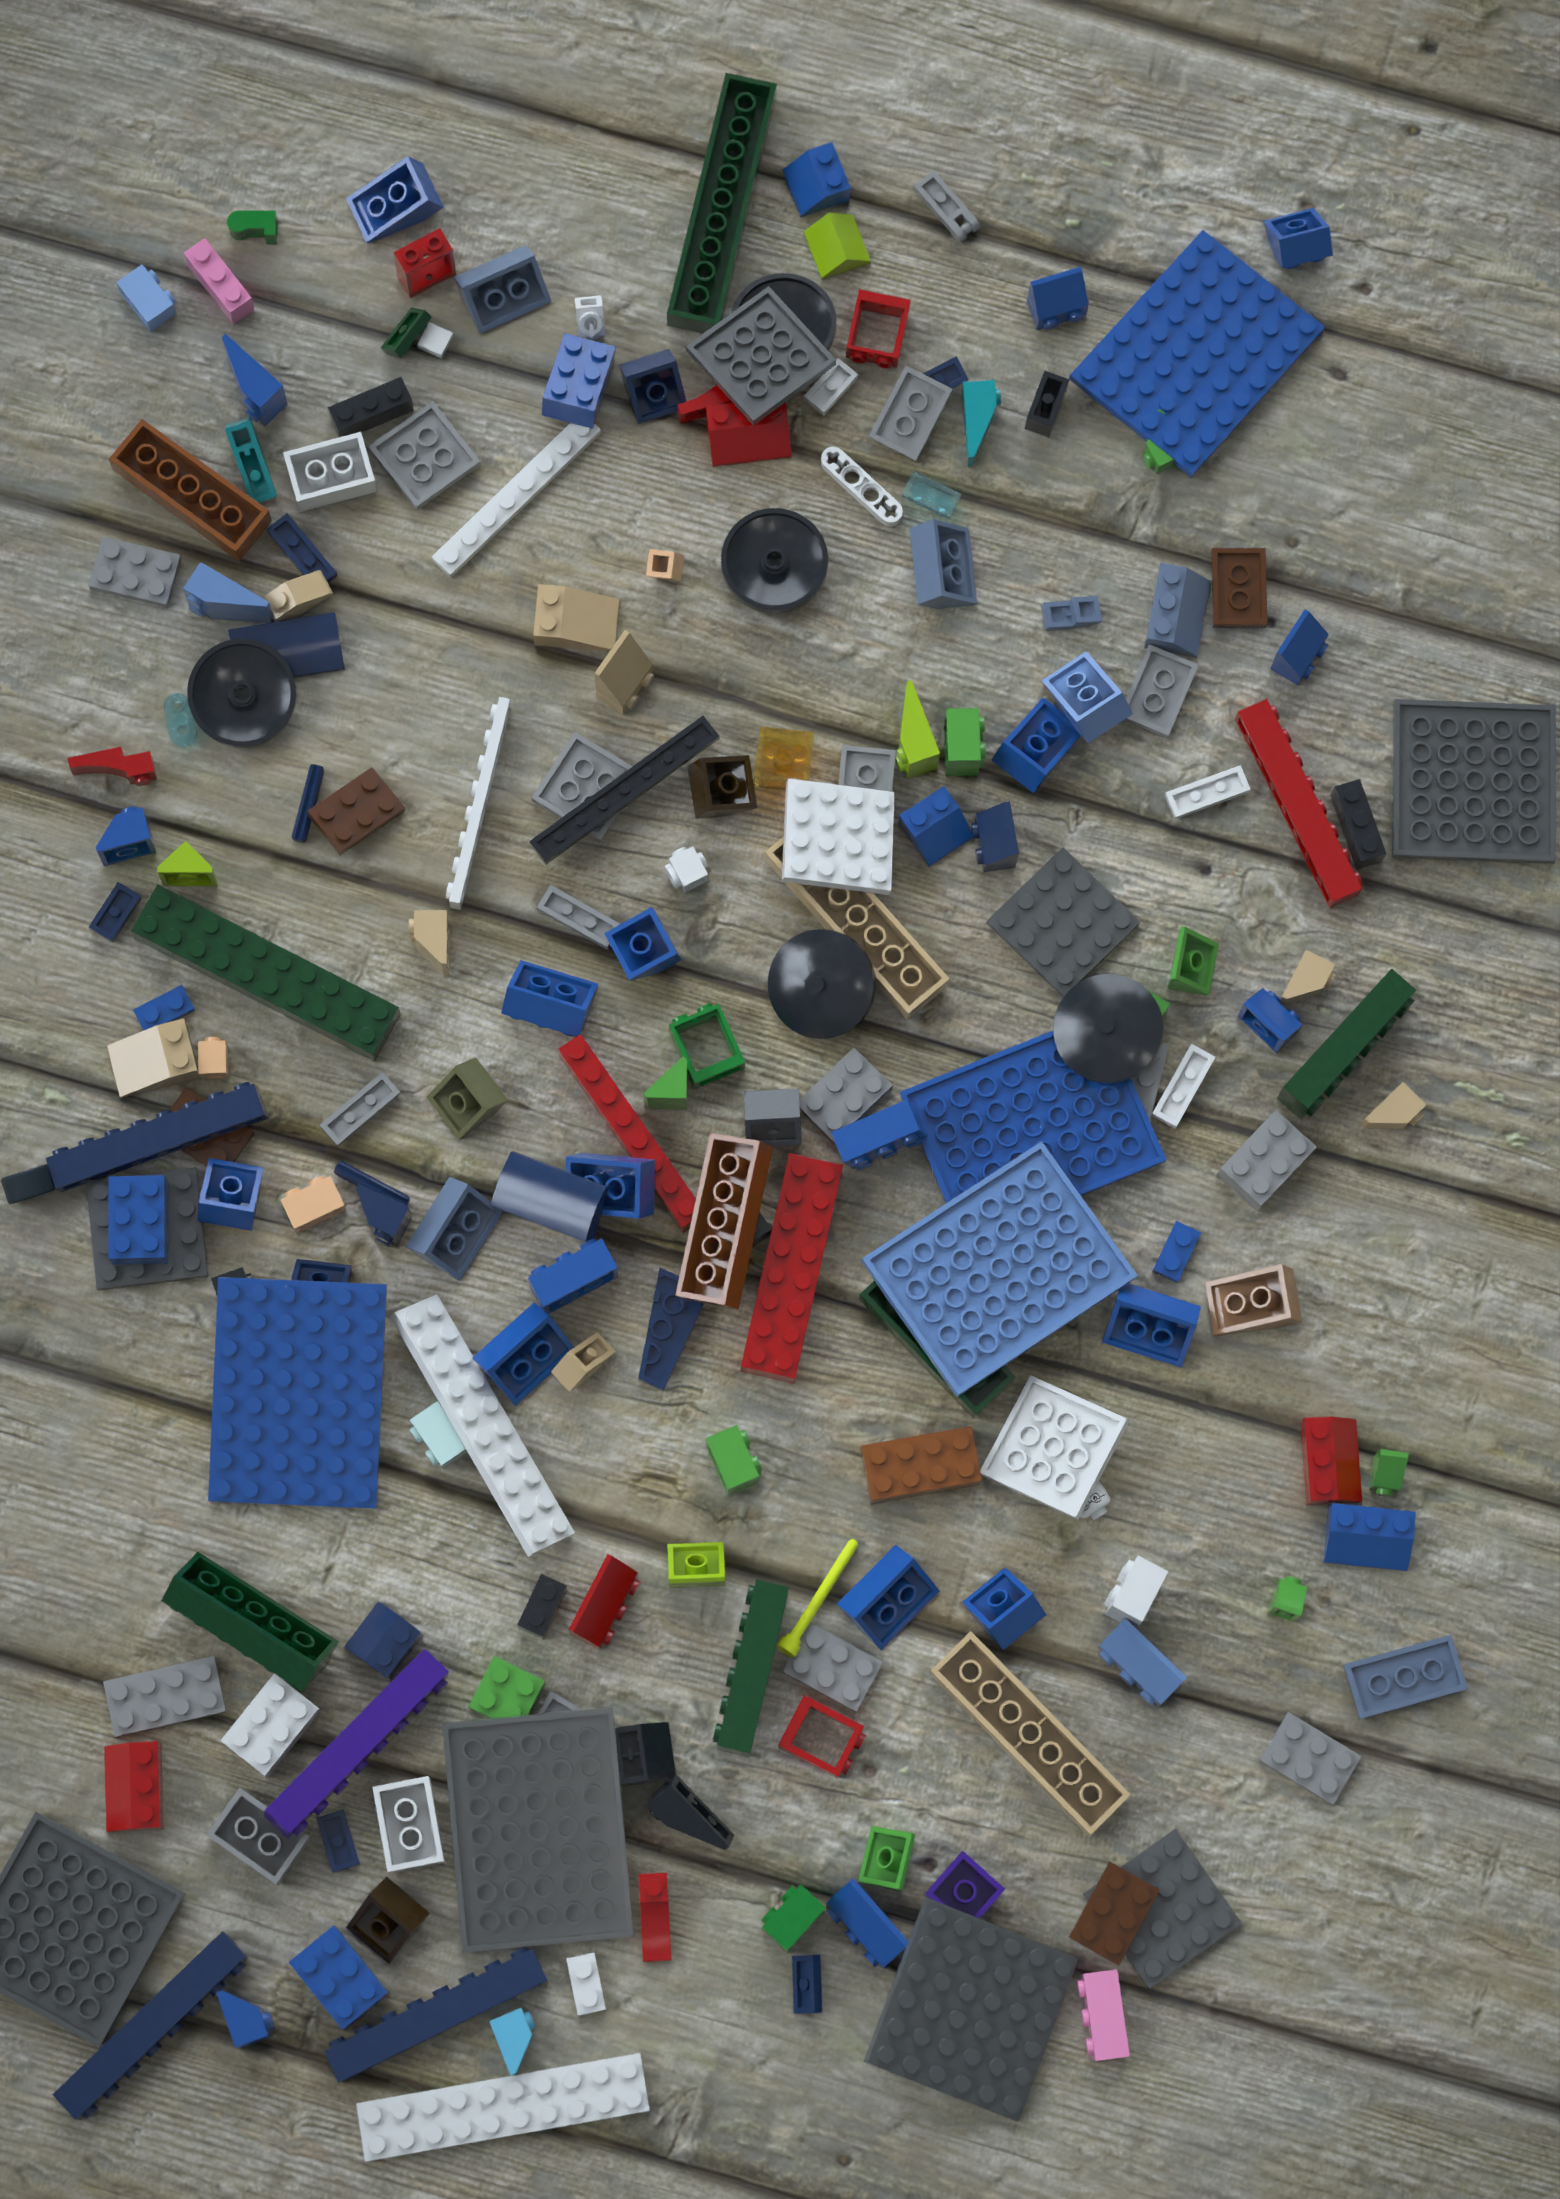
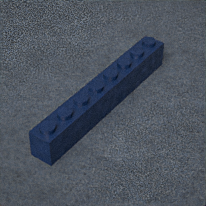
M244 1082L234 1086V1091L226 1094L220 1091L209 1095V1100L200 1103L198 1101L185 1103L182 1105L183 1109L175 1112H172V1110L162 1111L156 1114V1119L147 1122L146 1119L134 1121L128 1129L122 1131L119 1128L112 1129L104 1133L105 1137L97 1140L87 1138L79 1141V1146L56 1149L52 1151V1156L46 1157L55 1189L64 1192L84 1185L89 1180L101 1179L269 1119L260 1089L255 1084L250 1085V1082Z
M222 1931L52 2095L75 2120H80L82 2117L87 2120L98 2109L95 2105L103 2097L109 2099L120 2088L117 2083L124 2076L128 2079L131 2078L141 2068L138 2063L146 2055L149 2059L162 2048L160 2042L167 2035L172 2038L183 2028L181 2022L188 2015L193 2018L205 2006L202 2003L204 1999L209 1995L215 1997L217 1995L216 1992L221 1991L226 1986L223 1981L230 1974L235 1977L247 1966L244 1961L248 1956L226 1932Z
M523 1947L511 1953L512 1959L501 1964L500 1959L484 1966L486 1972L475 1976L474 1972L458 1979L460 1985L449 1989L448 1985H445L433 1991L434 1997L423 2002L422 1997L406 2005L408 2010L397 2014L396 2010L380 2017L382 2023L371 2027L370 2023L355 2029L356 2035L345 2040L344 2036H341L329 2042L330 2048L325 2050L324 2053L338 2083L547 1982L546 1975L534 1950L527 1951L526 1947Z

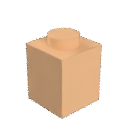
M649 549L646 576L681 582L685 555L672 551Z
M207 1037L205 1041H198V1070L201 1080L229 1078L228 1045L226 1040H221L220 1037Z

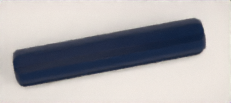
M311 764L309 767L292 832V839L296 842L305 843L308 837L311 819L307 816V811L316 805L324 775V767Z
M339 1161L334 1169L335 1175L355 1186L360 1184L406 1206L410 1202L408 1195L344 1161Z

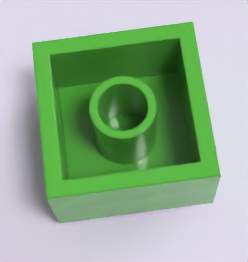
M979 708L946 709L944 720L945 776H978L979 767H984L986 747L985 743H980V741H983L985 720L984 717H979Z
M737 1425L706 1438L707 1450L727 1496L758 1484L759 1475H762V1469L756 1455L751 1457L748 1450L751 1449V1443L745 1430L740 1431Z
M494 1656L468 1707L470 1710L488 1719L530 1715L546 1683L544 1680Z

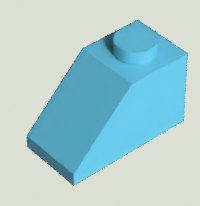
M522 2008L489 2021L511 2076L517 2074L533 2036L531 2029L535 2028L530 2012L524 2013Z

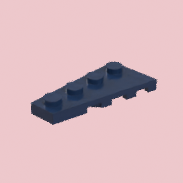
M659 1268L638 1380L664 1392L705 1303L689 1301L675 1296L679 1276Z

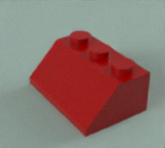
M786 402L754 426L733 403L706 406V424L712 467L792 457Z
M1333 1416L1304 1418L1300 1422L1306 1505L1362 1503L1356 1419Z
M607 1554L568 1629L569 1634L598 1650L601 1649L602 1645L608 1646L615 1631L611 1630L615 1620L621 1621L628 1606L624 1605L628 1595L634 1596L641 1581L637 1580L638 1572Z
M159 1741L104 1746L106 1832L164 1829L162 1743Z

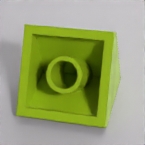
M828 213L804 231L805 239L821 280L871 263L853 215Z
M187 841L180 845L157 867V873L163 886L218 887V880L212 866Z
M723 1542L667 1544L669 1588L725 1586Z

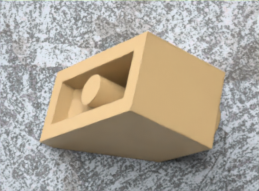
M318 570L284 582L265 595V598L270 603L276 619L289 620L298 618L332 595L333 592L322 571Z
M1306 950L1280 999V1004L1286 1005L1319 995L1324 987L1329 989L1336 974L1332 973L1335 964Z
M1402 1082L1364 1119L1361 1125L1364 1128L1404 1129L1409 1123L1415 1126L1424 1117L1421 1111L1425 1108L1426 1104Z
M597 1332L567 1352L551 1373L571 1392L593 1375L616 1351Z

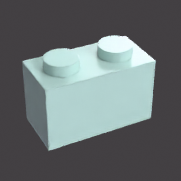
M438 1401L410 1419L413 1427L409 1431L418 1443L423 1441L429 1450L425 1454L434 1466L439 1463L441 1468L444 1469L467 1453L465 1446Z

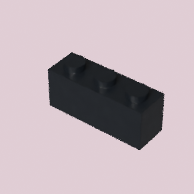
M402 377L328 407L330 420L338 437L365 432L414 411L411 396Z
M1357 779L1334 786L1330 797L1356 870L1381 863L1386 856V851L1361 780Z

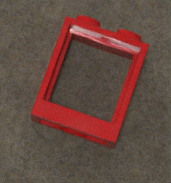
M441 228L393 252L397 277L409 298L456 275L453 249ZM427 276L433 277L431 280L426 279Z
M859 289L845 358H850L855 363H875L878 367L884 369L897 368L911 300ZM862 310L900 318L893 353L855 346Z
M803 1695L778 1744V1748L838 1779L840 1773L846 1776L853 1762L848 1757L853 1748L859 1750L866 1735L861 1733L864 1728L863 1725ZM810 1708L854 1730L836 1767L792 1745Z

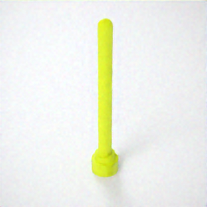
M855 1539L848 1541L791 1633L782 1636L778 1641L776 1648L785 1655L795 1658L800 1651V1638L858 1548V1542Z

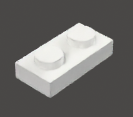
M838 358L836 365L824 373L804 395V401L824 416L858 379V374Z
M595 1953L567 1958L578 2016L606 2010Z

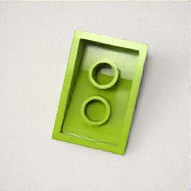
M912 680L906 682L899 749L896 750L898 757H895L899 772H905L907 779L938 769L940 757L938 746Z

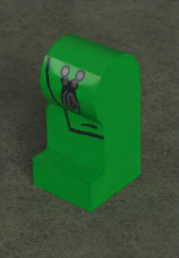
M238 210L230 213L228 216L227 226L230 235L234 239L245 240L248 237H265L266 244H277L278 217L276 210Z

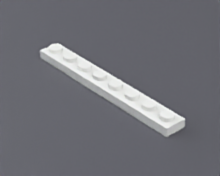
M570 423L432 556V561L452 578L601 434V429L595 424L592 429Z
M499 697L498 704L492 705L490 720L493 721L492 729L486 730L483 745L487 746L485 756L480 755L477 771H481L479 781L474 780L471 790V796L474 797L473 806L467 807L465 822H468L466 832H461L458 847L462 848L460 858L455 857L452 873H456L454 883L449 882L446 891V899H449L450 908L461 910L511 709L510 699Z

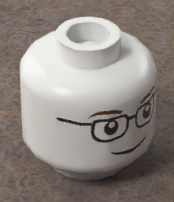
M1098 1481L1080 1518L1091 1516L1094 1521L1107 1513L1105 1507L1110 1503L1111 1499L1100 1481Z

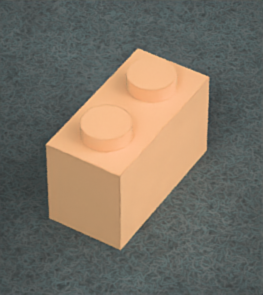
M325 1176L317 1177L309 1182L310 1186L301 1190L299 1187L291 1189L284 1194V1198L280 1199L296 1234L347 1211L331 1176L327 1178Z

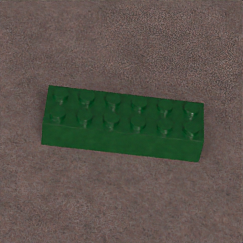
M1391 968L1283 1086L1277 1099L1300 1120L1306 1114L1311 1117L1325 1100L1323 1096L1326 1095L1329 1098L1339 1087L1343 1080L1341 1076L1344 1075L1347 1078L1354 1071L1357 1064L1361 1061L1359 1056L1361 1055L1365 1058L1373 1050L1379 1041L1378 1035L1383 1039L1397 1021L1395 1017L1397 1016L1401 1019L1411 1008L1415 1001L1412 996L1416 989Z
M873 1281L860 1293L859 1300L973 1419L1014 1382L1016 1376L1006 1366H1003L956 1397L876 1282Z
M199 1552L173 1576L161 1600L170 1606L172 1610L181 1613L192 1620L197 1626L206 1629L217 1636L219 1640L231 1645L244 1656L253 1659L269 1672L278 1675L291 1686L303 1692L327 1666L339 1643L338 1640Z
M756 1579L755 1586L749 1585L745 1604L750 1605L748 1613H742L739 1632L743 1633L742 1641L736 1640L732 1659L737 1660L735 1669L729 1668L726 1687L730 1688L729 1696L723 1695L719 1714L724 1715L722 1724L716 1723L713 1735V1742L717 1743V1750L750 1758L789 1592L788 1586Z

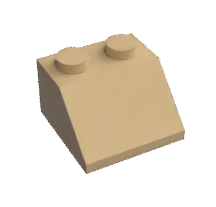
M414 910V919H409L411 942H415L417 951L444 977H450V922L447 910Z

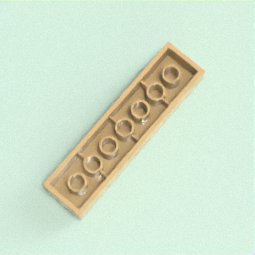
M784 836L765 851L766 863L781 880ZM784 882L825 929L844 933L863 947L874 967L876 987L907 1021L948 987L950 978L874 893Z
M971 1631L930 1671L929 1674L1087 1836H1090L1131 1795Z

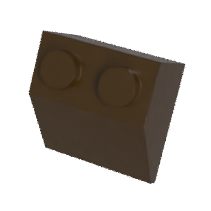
M749 755L699 758L687 766L696 819L723 817L758 808Z
M386 1876L367 1896L346 1928L390 1964L430 1913Z

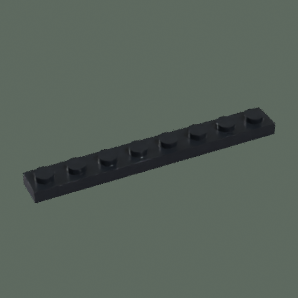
M704 715L534 837L529 841V844L545 865H547L720 739V736Z

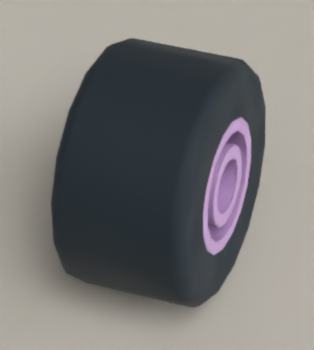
M48 1164L1 1179L9 1204L18 1203L55 1190Z

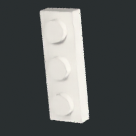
M1240 765L1168 791L1164 796L1175 820L1247 794L1251 789Z
M1191 1044L1151 1116L1176 1129L1213 1063L1215 1056Z

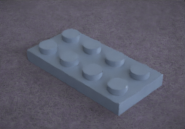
M1452 1635L1343 1665L1359 1720L1468 1689Z

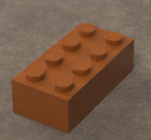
M972 1426L862 1445L860 1449L870 1505L978 1486L982 1482Z

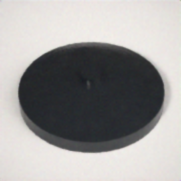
M791 273L771 274L749 284L737 297L731 313L769 286L828 351L831 348L836 334L835 308L828 294L814 281Z
M767 508L746 515L732 527L723 543L721 569L727 587L741 603L763 613H786L804 606L819 592L827 575L828 551L823 536L810 520L791 510Z
M233 639L213 646L197 661L188 681V704L194 720L210 738L230 747L249 748L270 741L286 727L293 715L296 704V684L289 665L274 649L255 640Z
M809 930L789 939L775 955L768 974V993L777 1016L791 1030L809 1038H834L853 1030L867 1016L876 993V976L868 954L857 941L844 933L834 930Z
M1100 974L1079 982L1063 997L1055 1014L1053 1034L1060 1056L1072 1071L1092 1082L1116 1084L1138 1076L1154 1061L1162 1045L1164 1022L1155 998L1142 984L1123 975Z

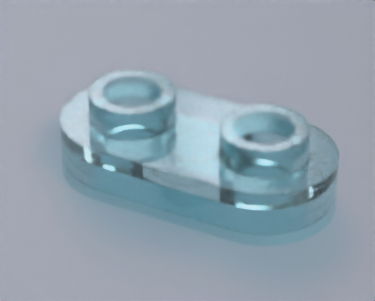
M181 693L171 694L164 702L170 738L178 747H189L197 739V729L189 708L188 697ZM175 703H181L182 707L175 710L172 708ZM181 728H186L187 733L184 735L178 734V730Z

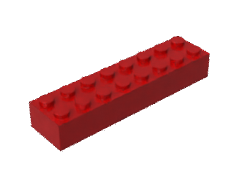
M789 1153L740 1372L795 1383L842 1175L843 1165Z

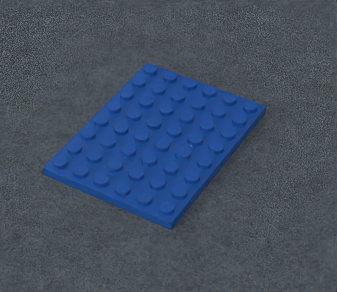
M1202 230L1070 374L1069 379L1146 442L1150 439L1174 459L1173 464L1192 478L1324 331L1325 326ZM1161 409L1162 411H1164L1165 414H1163V413H1161V412H1159V411H1157V410Z
M1053 1031L899 1093L902 1101L907 1099L916 1106L928 1134L927 1137L922 1139L923 1143L921 1146L945 1203L962 1194L1041 1141L1081 1196L1166 1162V1157L1132 1079L1116 1084H1101L1082 1078L1072 1071L1060 1056L1055 1044Z
M218 1277L208 1501L377 1508L387 1284Z

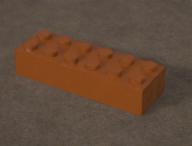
M143 419L140 420L109 458L114 472L238 562L272 522L268 509Z
M710 1133L675 1296L689 1301L739 1310L773 1146L758 1140Z

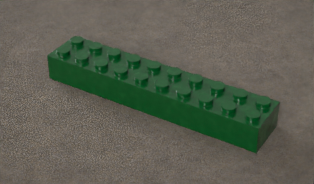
M725 73L667 311V326L703 334L723 320L776 101V83Z
M158 884L131 930L135 940L374 1062L401 1015L398 1006Z

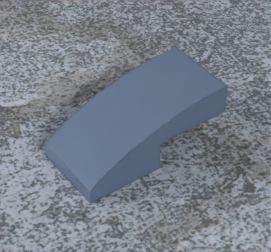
M1098 596L1072 597L1070 601L1044 602L1041 605L1045 631L1078 628L1102 622Z

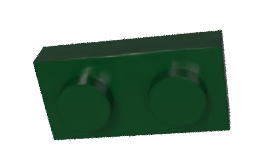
M411 307L381 346V349L387 355L401 358L410 350L411 344L416 337L426 329L427 323L432 318L426 310Z

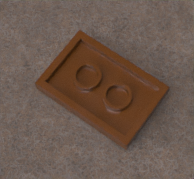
M1212 548L1213 628H1266V548Z
M371 767L309 809L307 816L341 856L405 812V807L373 767Z
M185 1087L170 1110L175 1112L183 1109L182 1105L191 1101H198L200 1103L206 1100ZM244 1127L182 1149L181 1151L207 1167L209 1158L235 1162L255 1133L248 1127Z
M1109 1862L1068 1938L1119 1966L1153 1904L1159 1889Z

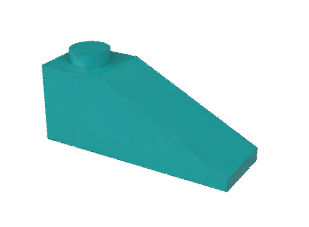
M995 380L965 381L962 385L967 466H973L995 416L996 407L1001 405V391L995 388Z
M251 416L226 424L225 432L248 496L258 503L277 497Z

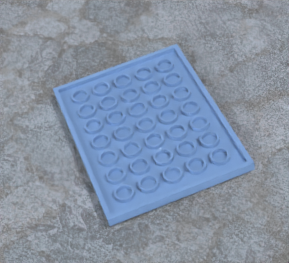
M1042 1141L861 1259L864 1267L956 1397L1028 1351L1138 1276Z

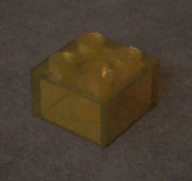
M760 726L754 787L786 791L788 778L809 781L814 732Z

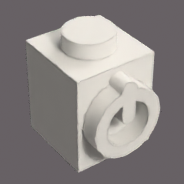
M601 295L575 298L579 337L593 340L600 336H605Z
M682 847L671 854L672 857L669 858V864L664 866L675 889L681 887L683 893L708 882V873L705 869L708 867V864L701 852L696 853L694 847L689 849Z

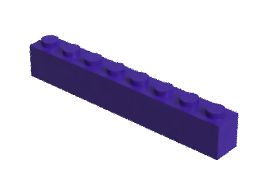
M424 1648L265 1809L264 1816L287 1839L293 1834L299 1836L309 1825L307 1822L308 1818L313 1813L317 1816L321 1814L329 1805L326 1800L333 1793L338 1796L348 1786L349 1782L347 1779L353 1773L359 1775L369 1764L367 1759L373 1753L378 1755L389 1744L386 1739L393 1732L398 1735L408 1725L409 1722L406 1719L413 1712L418 1715L427 1706L428 1702L426 1699L433 1692L437 1695L448 1684L445 1679L449 1671Z

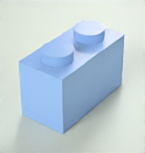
M140 265L116 282L119 293L150 332L176 315L174 308L176 301L168 290L163 291L158 285L160 280L152 270L147 271L143 265Z

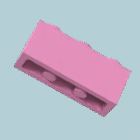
M206 238L184 252L189 269L233 325L255 310L252 297Z
M1117 1969L1082 1974V1980L1077 1981L1079 1998L1085 1999L1086 2009L1081 2010L1083 2026L1089 2027L1090 2038L1085 2039L1087 2055H1093V2061L1129 2057Z

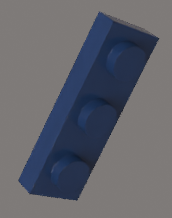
M288 513L266 529L270 537L302 575L320 570L327 583L338 576L334 568Z

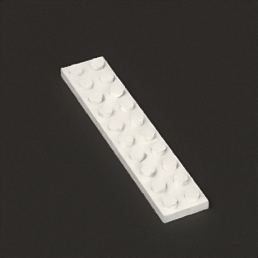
M436 1294L394 1312L390 1318L527 1556L530 1557L570 1538L575 1534L573 1528L480 1367L474 1361L473 1355L438 1295Z
M640 2053L356 2103L365 2162L650 2111Z

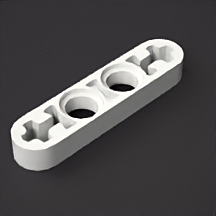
M828 447L823 451L821 466L826 473L883 525L892 527L900 523L903 510L897 500L838 447ZM828 456L831 458L838 457L837 463L843 468L840 474H838V465L834 462L828 464ZM848 472H855L859 475L860 480L855 484H849L844 477ZM872 489L877 491L879 498L876 501L870 502L864 498V493ZM883 499L886 500L884 501V507L886 509H888L889 511L893 509L896 510L895 518L893 516H889L888 518L885 517L886 510L881 506Z

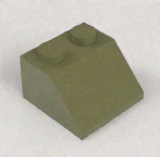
M476 1057L456 1065L427 1096L428 1100L459 1140L494 1116L508 1101Z

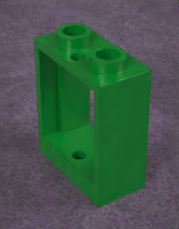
M712 1003L706 1004L697 1009L698 1013L690 1016L682 1014L672 1019V1023L669 1024V1032L680 1057L684 1056L687 1059V1073L694 1089L745 1069L744 1058L720 1004L714 1006ZM716 1019L732 1057L695 1071L680 1033Z

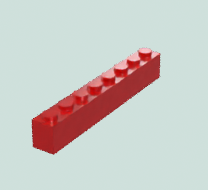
M1265 699L1238 711L1235 721L1330 909L1359 896L1363 881L1357 871H1353L1349 863L1351 862L1349 852L1345 847H1341L1337 839L1339 838L1337 828L1333 823H1329L1323 801L1321 799L1318 800L1314 794L1315 785L1310 776H1305L1301 768L1303 767V761L1298 752H1293L1290 746L1291 737L1285 728H1281L1278 722L1280 717L1274 705L1270 706L1268 700Z
M581 1034L558 1049L559 1057L627 1155L634 1158L655 1159L654 1193L682 1233L690 1229L696 1198Z

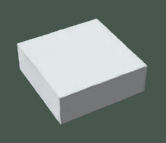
M429 322L417 344L418 348L442 359L453 338V333Z

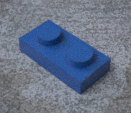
M180 985L133 1009L143 1030H147L160 1024L176 1021L194 1012L195 1009L183 986Z
M1176 1221L1152 1272L1178 1283L1201 1232Z

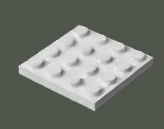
M788 778L785 797L782 882L889 895L892 885L894 792Z
M1030 1375L980 1473L983 1477L1078 1520L1129 1421L1118 1414Z

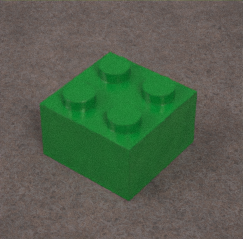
M801 1884L797 1889L792 1885L781 1897L780 1900L784 1903L780 1908L776 1910L772 1907L761 1919L764 1923L761 1930L785 1952L795 1944L826 1909Z

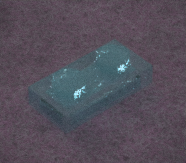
M915 471L902 492L903 498L950 520L962 495Z

